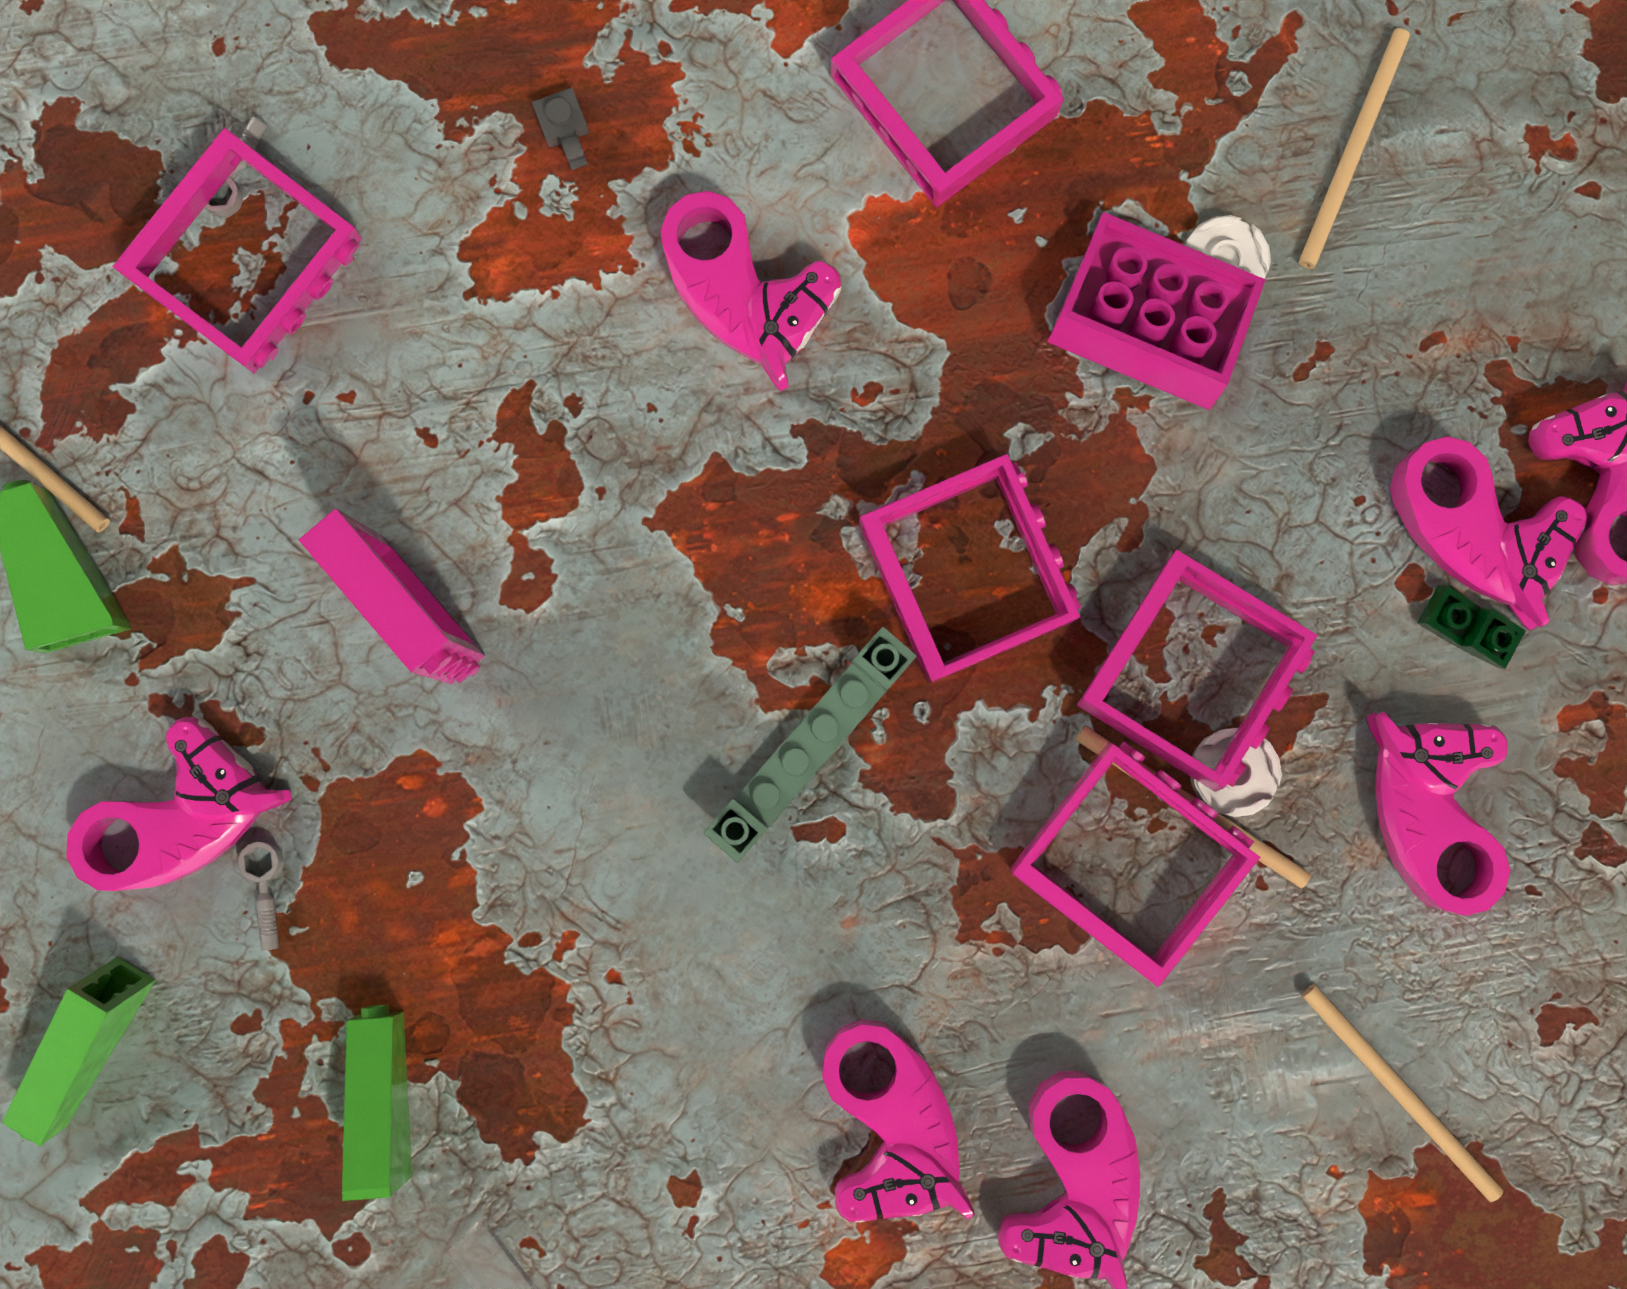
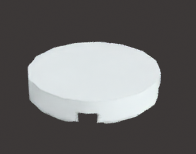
M1216 216L1199 224L1185 242V246L1264 279L1271 264L1269 244L1261 230L1253 224L1250 226L1248 223L1241 221L1242 218L1236 216Z
M1238 728L1218 730L1204 738L1193 752L1192 757L1213 770ZM1265 738L1257 749L1249 747L1242 759V762L1247 764V767L1233 787L1227 784L1224 789L1214 792L1190 777L1192 788L1198 798L1219 814L1230 817L1253 815L1267 807L1274 798L1273 795L1276 793L1277 786L1280 785L1282 772L1280 759L1271 743Z

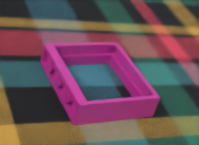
M945 0L906 1L831 58L832 79L936 208L1055 119L1064 100L1062 90L1057 81L1051 75L1045 76L1035 64L1034 54L1028 45L1022 41L1017 42L1009 32L1007 21L1002 13L996 8L991 9L984 0L953 1L1036 104L947 172H944L859 66Z
M223 128L112 267L255 374L259 367L263 368L269 359H275L279 348L276 346L286 333L291 335L299 329L306 318L304 311L313 299L320 300L326 295L333 284L331 277L340 265L347 266L354 259L352 255L360 246L358 243L362 238L354 226L226 128ZM244 161L334 230V232L241 348L151 280L149 276L240 162Z
M1008 454L859 517L858 524L912 648L917 655L928 684L1070 624L1080 618L1078 609L1081 608V605L1076 597L1078 593L1072 584H1065L1059 570L1064 567L1060 552L1054 543L1048 545L1041 530L1046 527L1043 514L1036 503H1029L1023 489L1028 486L1024 472L1021 473L1017 463H1011ZM996 479L1056 614L943 663L884 527Z
M335 508L298 539L411 673L452 685L455 681L459 684L462 683L466 678L475 675L479 671L480 666L478 662L485 657L484 653L383 536Z
M1176 549L1164 565L1077 706L1209 789L1217 792L1224 789L1227 784L1233 787L1239 776L1243 775L1247 764L1242 762L1243 757L1250 746L1257 749L1270 729V726L1265 724L1266 719L1273 709L1279 712L1291 696L1293 688L1289 687L1288 683L1296 671L1302 674L1312 660L1310 659L1315 651L1310 649L1318 635ZM1178 580L1288 647L1213 770L1103 702Z
M1108 742L1012 864L1010 870L1015 877L1155 986L1159 987L1261 857L1249 849L1254 841L1238 828L1232 825L1227 832L1213 820L1218 813L1197 797L1190 803L1180 796L1177 792L1182 785L1161 769L1154 776L1140 765L1145 757L1125 742L1119 748L1113 743ZM1112 763L1123 769L1233 854L1153 956L1034 865Z

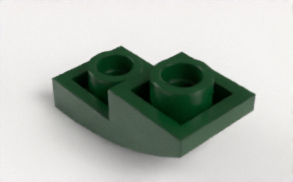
M1448 585L1437 586L1417 624L1450 644L1500 669H1506L1526 630L1493 608H1481Z

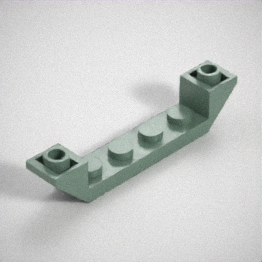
M882 626L855 657L852 664L703 834L738 864L917 655Z

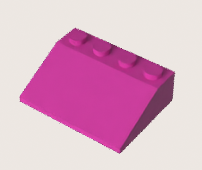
M1103 212L1047 342L1210 410L1229 383L1266 279Z

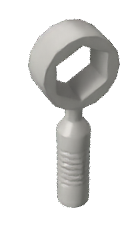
M251 117L240 140L255 151L267 125L259 119ZM244 161L240 162L222 185L229 186L233 191L227 204L212 206L208 202L205 206L214 216L230 217L241 208L243 195L234 180L238 172L247 167Z
M263 841L248 844L238 857L240 873L246 879L258 882L260 894L256 899L261 951L280 948L275 900L269 893L268 881L274 879L280 873L284 861L281 850L275 844ZM259 848L271 852L272 869L263 876L251 871L250 854Z

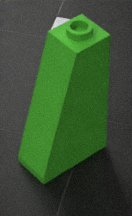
M18 480L4 484L2 486L3 491H0V551L25 650L46 654L131 630L129 620L52 493L45 488L32 484L29 480Z
M116 957L67 988L7 1110L2 1124L17 1132L22 1138L32 1141L40 1147L66 1128L156 979L120 957Z
M389 1005L362 1007L360 1015L347 1020L342 1201L389 1198L412 1177L404 1011L389 1012Z

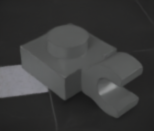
M573 88L532 102L549 148L562 144L571 170L588 165L578 137L590 132Z

